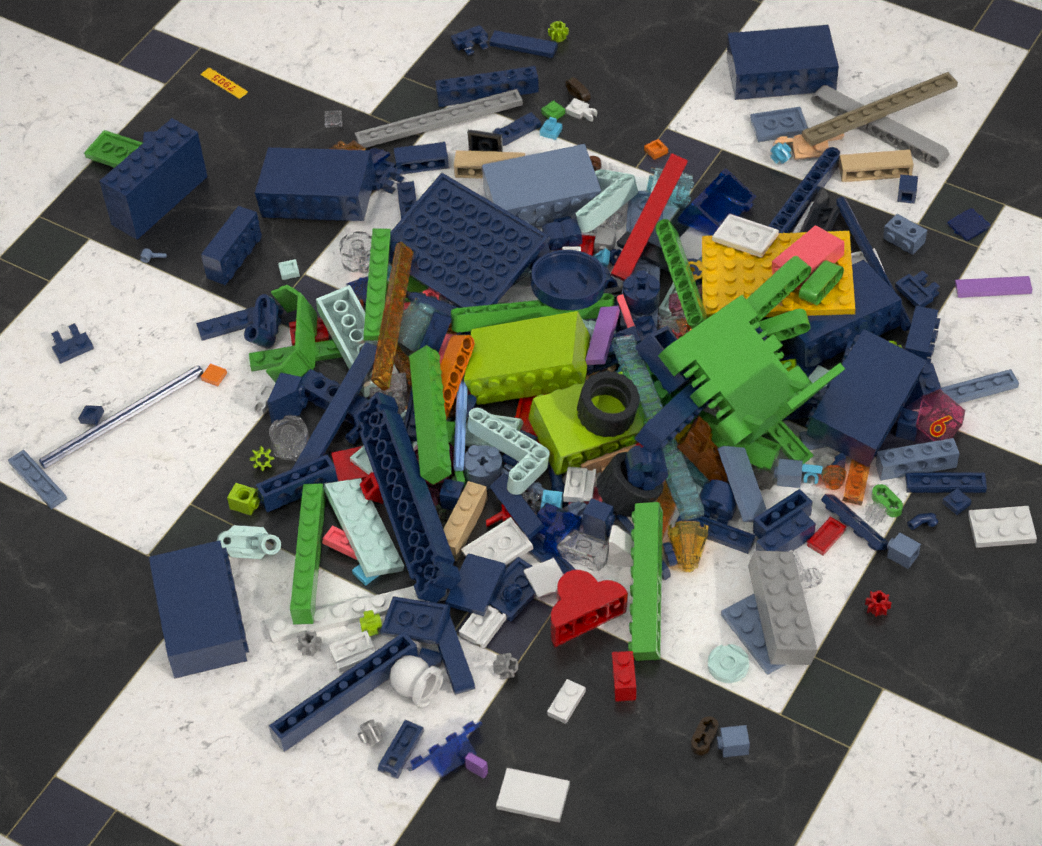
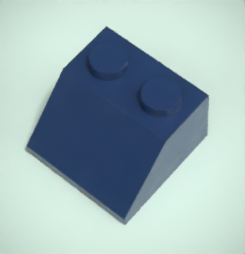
M933 363L925 364L920 379L903 408L917 410L940 406L943 391Z
M280 372L267 401L272 425L276 426L300 415L302 409L306 407L308 399L305 397V385H303L302 377Z

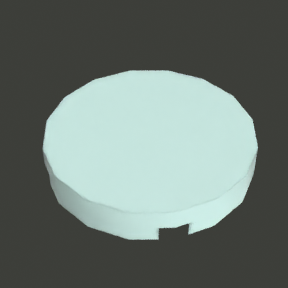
M734 644L717 646L708 657L709 672L716 680L723 683L738 682L749 671L748 655L741 647Z

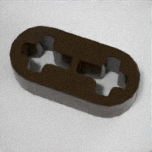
M575 77L565 81L566 89L575 99L585 103L591 100L588 89Z
M714 717L702 718L692 737L691 750L696 755L707 754L718 734L719 724ZM712 725V728L706 733L705 727ZM704 739V745L698 747L697 744H700L701 740Z

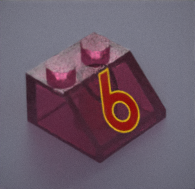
M938 389L922 397L916 427L933 441L951 439L962 427L966 410L942 390Z

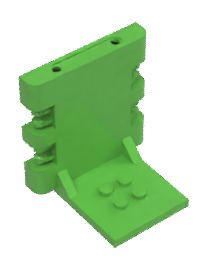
M743 295L673 342L658 355L673 376H676L687 367L690 370L683 375L689 378L694 374L697 379L691 385L695 388L701 383L702 386L690 397L698 408L710 399L714 400L708 405L710 409L715 408L717 405L721 410L715 416L719 419L726 415L727 418L720 422L715 429L730 447H734L743 439L750 445L802 406L845 370L843 365L839 363L814 383L811 382L799 365L788 372L786 369L792 365L790 361L782 365L779 360L783 358V352L776 356L774 354L783 345L774 334L763 341V338L768 334L766 331H762L760 334L756 332V329L760 326L758 321L753 325L750 324L758 316V313Z

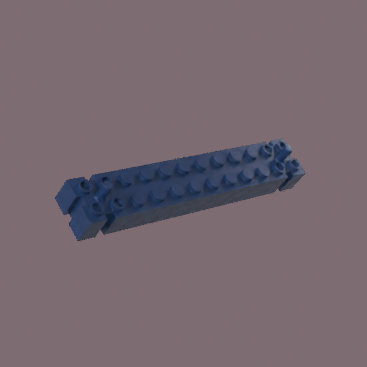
M376 392L368 400L369 405L367 407L362 406L353 416L357 427L362 428L360 436L379 485V490L409 575L412 580L417 582L414 585L417 597L424 601L437 603L446 595V588L452 589L462 579L458 568L453 566L455 561L426 481L420 476V466L400 414H397L398 406L394 397Z

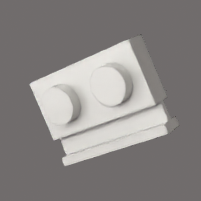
M568 467L563 501H580V503L590 501L594 494L596 469L587 470V468Z
M488 606L484 616L472 613L459 630V636L476 645H481L484 649L505 622L506 614H501Z
M367 631L328 645L340 673L351 669L376 651Z

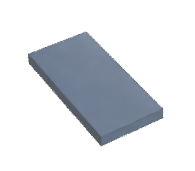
M722 446L718 448V452L743 522L753 523L754 518L767 509L746 450L741 447Z

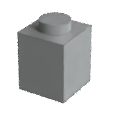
M598 227L594 243L595 254L604 248L609 251L614 249L616 229Z

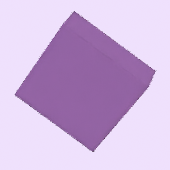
M468 753L465 757L466 769L484 779L488 774L487 762L472 753Z

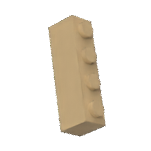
M456 150L454 160L455 178L483 179V164L525 156V153Z
M910 150L840 155L839 171L842 182L900 178V174L912 175L914 166Z
M470 481L467 482L443 529L455 561L458 560L462 552L461 549L465 546L488 501L486 486Z

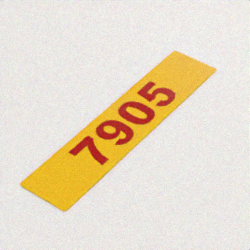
M211 68L201 73L202 76L239 99L248 93V91Z

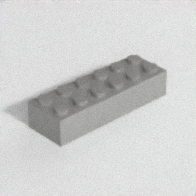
M754 551L748 569L770 663L811 665L817 652V646L793 552Z

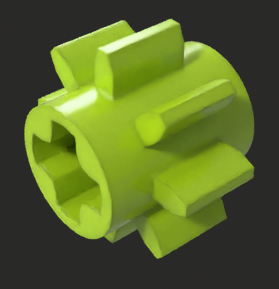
M560 21L550 24L548 29V36H551V40L555 42H562L566 39V35L569 34L568 27H565V23Z
M260 446V450H252L254 457L249 459L255 461L253 464L254 468H257L259 465L261 470L264 471L265 466L272 467L270 460H273L274 457L268 455L271 452L270 449L264 451L263 447ZM261 454L266 457V459H263V463L257 459L261 457Z
M373 610L363 612L364 617L359 618L362 632L367 631L369 636L378 635V629L382 628L379 613L374 614Z

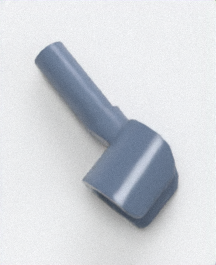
M144 249L140 255L141 261L148 263L150 258H166L167 253H152L151 250Z

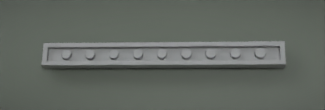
M515 89L356 132L355 138L360 149L521 106L523 101L518 90Z

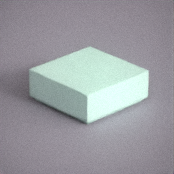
M296 259L278 263L282 280L300 276Z

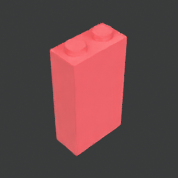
M815 225L772 261V275L792 257L798 256L812 268L810 275L796 287L800 291L802 285L825 260L835 263L844 256V241Z

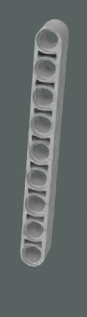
M823 85L811 96V101L816 107L835 117L865 106L826 85ZM886 116L858 127V129L898 150H910L912 157L933 168H938L949 157V151L943 145Z

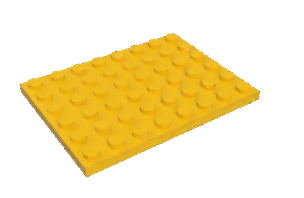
M849 231L828 232L844 241V256L835 262V264L844 268V273L840 281L818 305H814L800 299L799 290L795 288L765 317H774L795 309H804L807 316L855 314ZM807 232L779 233L762 258L712 241V236H702V297L707 317H711L741 295L747 299L772 276V261Z

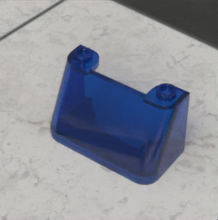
M724 168L711 184L684 210L677 220L684 226L708 236H713L729 214L739 216L744 210L748 212L754 205L752 201L757 196L728 169Z

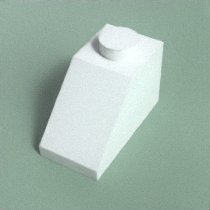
M612 525L609 539V564L631 567L634 565V560L631 558V548H634L632 537L619 527Z

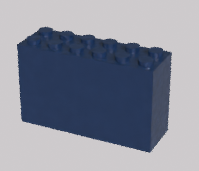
M829 24L728 33L727 62L735 100L815 93L823 85L837 90L839 65Z
M171 118L99 181L112 226L138 240L208 177L198 132Z
M268 147L255 190L261 217L364 221L373 182L376 177L371 151Z
M864 259L852 264L855 314L808 316L810 330L808 332L780 341L804 368L815 366L846 351L848 341L853 342L857 334L861 335L864 329L880 336L900 326L902 299Z
M864 329L861 335L857 334L852 342L853 346L851 349L848 348L844 355L842 365L845 370L827 384V389L825 393H821L816 408L813 407L805 427L808 428L807 436L869 468L877 451H879L919 381L926 360Z
M221 541L150 556L149 561L166 652L174 679L246 662V653H249V647L227 548H222Z

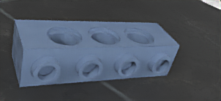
M954 438L877 451L875 466L881 481L905 477L906 473H928L957 467L959 451Z

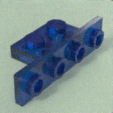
M473 720L462 726L464 730L459 734L453 732L445 738L447 742L442 745L437 743L428 749L429 753L424 757L420 754L410 761L412 765L407 767L408 771H413L430 760L440 778L463 764L468 753L477 754L466 735L483 725L481 721L474 723Z

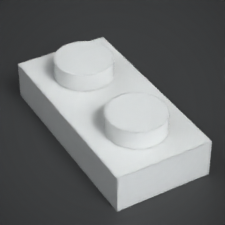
M567 679L548 709L547 716L566 724L585 694L586 687Z

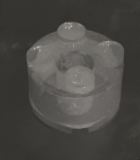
M356 231L353 232V235L348 236L347 234L341 239L339 249L341 262L345 270L362 274L369 272L372 239L370 234Z
M289 415L284 416L282 420H275L269 428L274 455L284 460L297 461L309 440L308 429L304 421L297 416Z

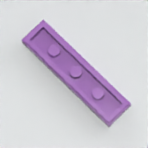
M1029 276L960 279L955 281L958 298L1032 294L1033 290Z
M619 306L600 307L586 356L587 365L606 363L620 313Z

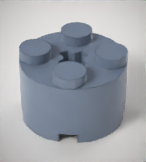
M473 445L469 447L464 455V478L466 482L470 481L486 486L487 490L491 489L489 485L501 476L503 468L502 457L496 447Z

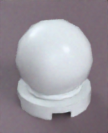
M411 655L404 656L396 661L390 672L392 687L400 695L412 697L413 702L420 707H425L430 703L428 699L432 694L437 695L444 677L440 675L443 672L436 666L429 668L422 658Z

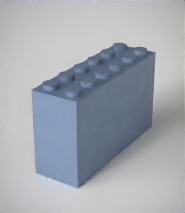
M585 144L482 165L483 189L486 198L534 227H542L547 223L553 222V219L569 215L572 219H577V211L601 193V188Z

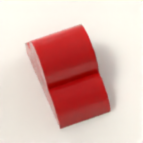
M572 570L562 575L557 584V603L551 611V640L553 645L557 647L627 613L628 592L625 587L612 580L597 582L592 574L584 570Z

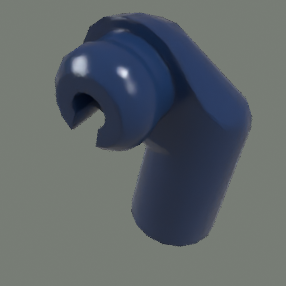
M923 513L907 522V525L911 530L926 522L929 527H933L938 524V519L934 513Z

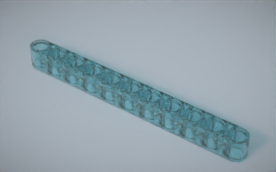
M629 334L613 338V350L622 373L628 379H631L638 389L640 395L638 412L643 425H645L663 406L645 362L638 355V351L635 348L637 343L634 336ZM674 438L663 449L668 470L667 485L683 521L703 517V504L683 455L677 448L676 438Z

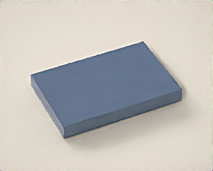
M801 107L750 114V120L758 142L777 140V138L783 136L787 138L802 134L803 130L808 129Z

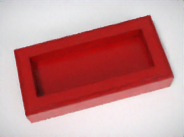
M830 516L807 541V546L824 556L846 531L847 526Z

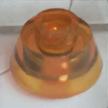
M829 465L822 469L820 478L827 488L837 490L844 484L847 472L839 465Z

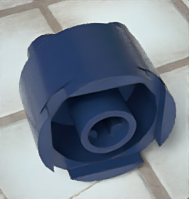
M644 270L630 275L623 282V295L629 312L637 315L638 313H644L646 315L654 312L659 306L660 282L656 277Z
M637 445L627 452L625 457L628 480L633 486L650 491L668 478L663 450L658 449L652 454L645 447Z
M711 480L710 483L706 481L695 503L699 515L716 519L718 522L726 525L733 519L738 507L730 484L720 480Z

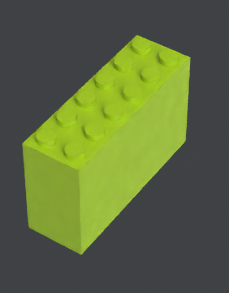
M578 311L471 329V336L474 339L475 345L465 370L464 382L470 393L476 397L477 405L548 394L557 389L563 390L574 384H582L586 381V356L589 349L590 334Z
M639 366L629 367L619 372V374L627 376L628 379L634 382L640 395V403L634 422L629 430L616 437L597 436L589 432L580 423L581 421L577 415V405L584 383H577L569 388L557 389L550 394H541L533 398L528 419L540 444L549 450L548 461L555 475L566 473L568 467L581 468V464L588 460H594L607 453H613L623 447L639 443L635 440V437L643 426L661 410ZM599 395L591 399L599 410L606 413H619L625 410L623 404L618 399L609 395Z

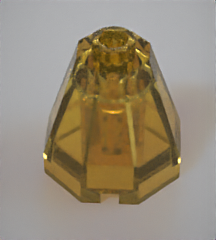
M679 521L675 523L673 528L672 524L668 525V542L671 543L676 555L677 567L682 569L683 572H693L694 569L699 567L708 541V526L704 524V528L700 527V522Z

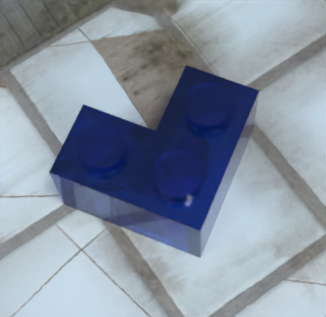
M546 503L537 513V516L545 525L538 533L545 535L543 550L561 557L579 536L582 517Z

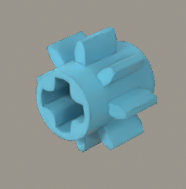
M778 142L771 148L770 152L772 155L770 157L776 164L779 161L781 164H784L792 156L789 153L791 148L786 142L783 145Z

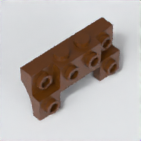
M698 416L679 440L677 448L710 482L711 480H720L730 484L718 452V447L709 439L712 429L706 421Z

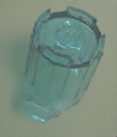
M651 167L650 171H654L655 174L654 176L650 175L646 192L650 193V195L664 168ZM682 173L666 206L686 210L687 204H690L691 197H689L690 189L694 186V181H692L693 174Z
M417 297L414 301H411L398 323L394 322L392 318H384V324L391 327L387 336L395 338L415 352L420 347L433 312H440L428 303L420 302L418 304L420 299Z

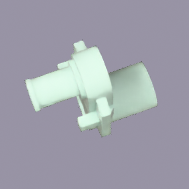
M233 525L228 531L221 532L217 537V541H221L222 548L226 547L230 557L262 559L265 554H276L281 548L280 539L275 535L268 534L264 527ZM225 537H227L226 543L223 542ZM268 539L274 541V545L270 550H267L265 547V542Z

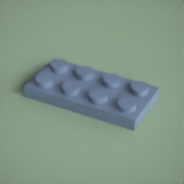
M754 594L721 611V616L767 675L785 666L770 663Z

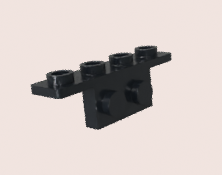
M824 187L819 189L799 233L808 232L815 225L827 232L832 231L840 213V208L838 205L828 206L830 198Z

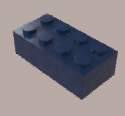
M238 206L202 252L201 256L207 279L226 285L229 279H232L235 271L243 264L244 259L252 252L256 243L261 240L262 233L257 212Z

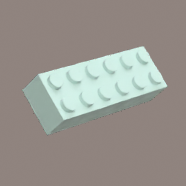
M348 285L317 298V311L349 370L365 342L383 349V353L361 389L363 396L368 397L398 384V371L382 342L364 341L365 311L351 286Z

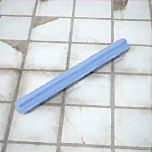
M465 374L457 391L453 461L455 471L464 470L468 387L464 382Z

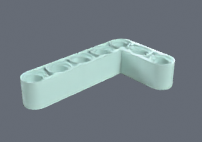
M604 169L595 171L601 193L577 211L576 218L581 232L594 230L638 194L633 174Z
M481 408L470 410L468 430L519 461L509 472L507 490L515 495L523 493L547 469L549 450Z

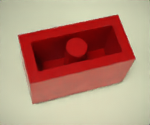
M633 651L612 652L615 702L636 700Z

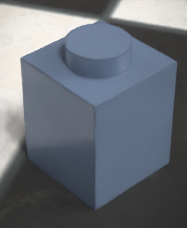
M779 459V465L774 466L773 477L777 478V486L800 488L803 461Z
M899 533L895 539L891 538L887 545V549H889L887 558L909 569L919 556L921 544Z
M746 725L721 728L720 736L717 737L718 750L722 749L723 757L749 755L750 743Z

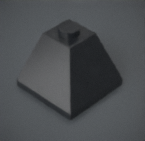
M468 129L469 151L503 152L502 134Z

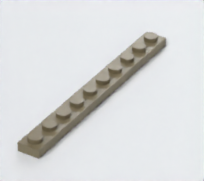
M946 72L802 131V137L810 146H814L957 87L958 81L949 72Z

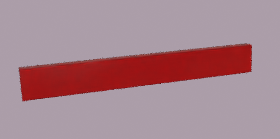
M671 153L611 272V276L625 281L632 274L688 160Z

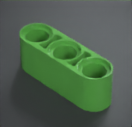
M825 260L802 285L799 291V298L818 305L840 281L844 268Z

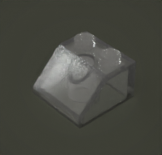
M574 530L557 545V550L562 558L569 560L571 563L580 564L589 570L599 572L607 564L609 542Z

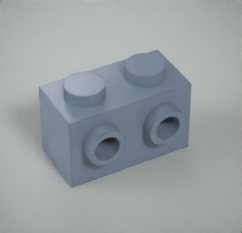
M897 213L885 225L883 238L913 255L925 243L927 230Z

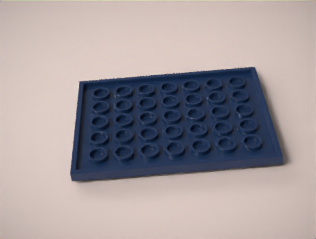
M441 173L392 229L389 264L460 308L494 305L499 302L551 239L546 233L446 174Z

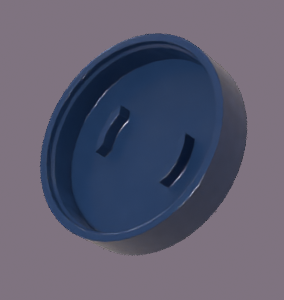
M557 250L543 255L533 265L531 274L532 291L542 303L560 310L584 309L597 303L605 291V269L596 258L587 253L576 250Z

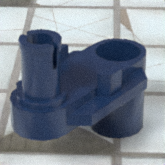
M262 294L257 298L255 309L252 311L253 324L248 325L244 331L246 341L265 349H269L274 345L278 326L281 325V318L278 316L284 312L282 310L283 307L275 303L274 298L266 294Z

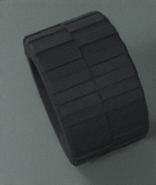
M605 371L591 375L582 387L577 405V415L581 421L580 423L589 432L602 437H616L628 431L634 422L640 403L637 387L631 379L619 374V372ZM599 395H609L618 399L623 404L625 410L619 413H606L599 410L591 399Z
M627 452L618 453L598 477L596 485L604 503L613 506L614 512L632 518L635 504L655 502L662 494L664 485L661 483L650 491L633 486L628 480L625 457Z

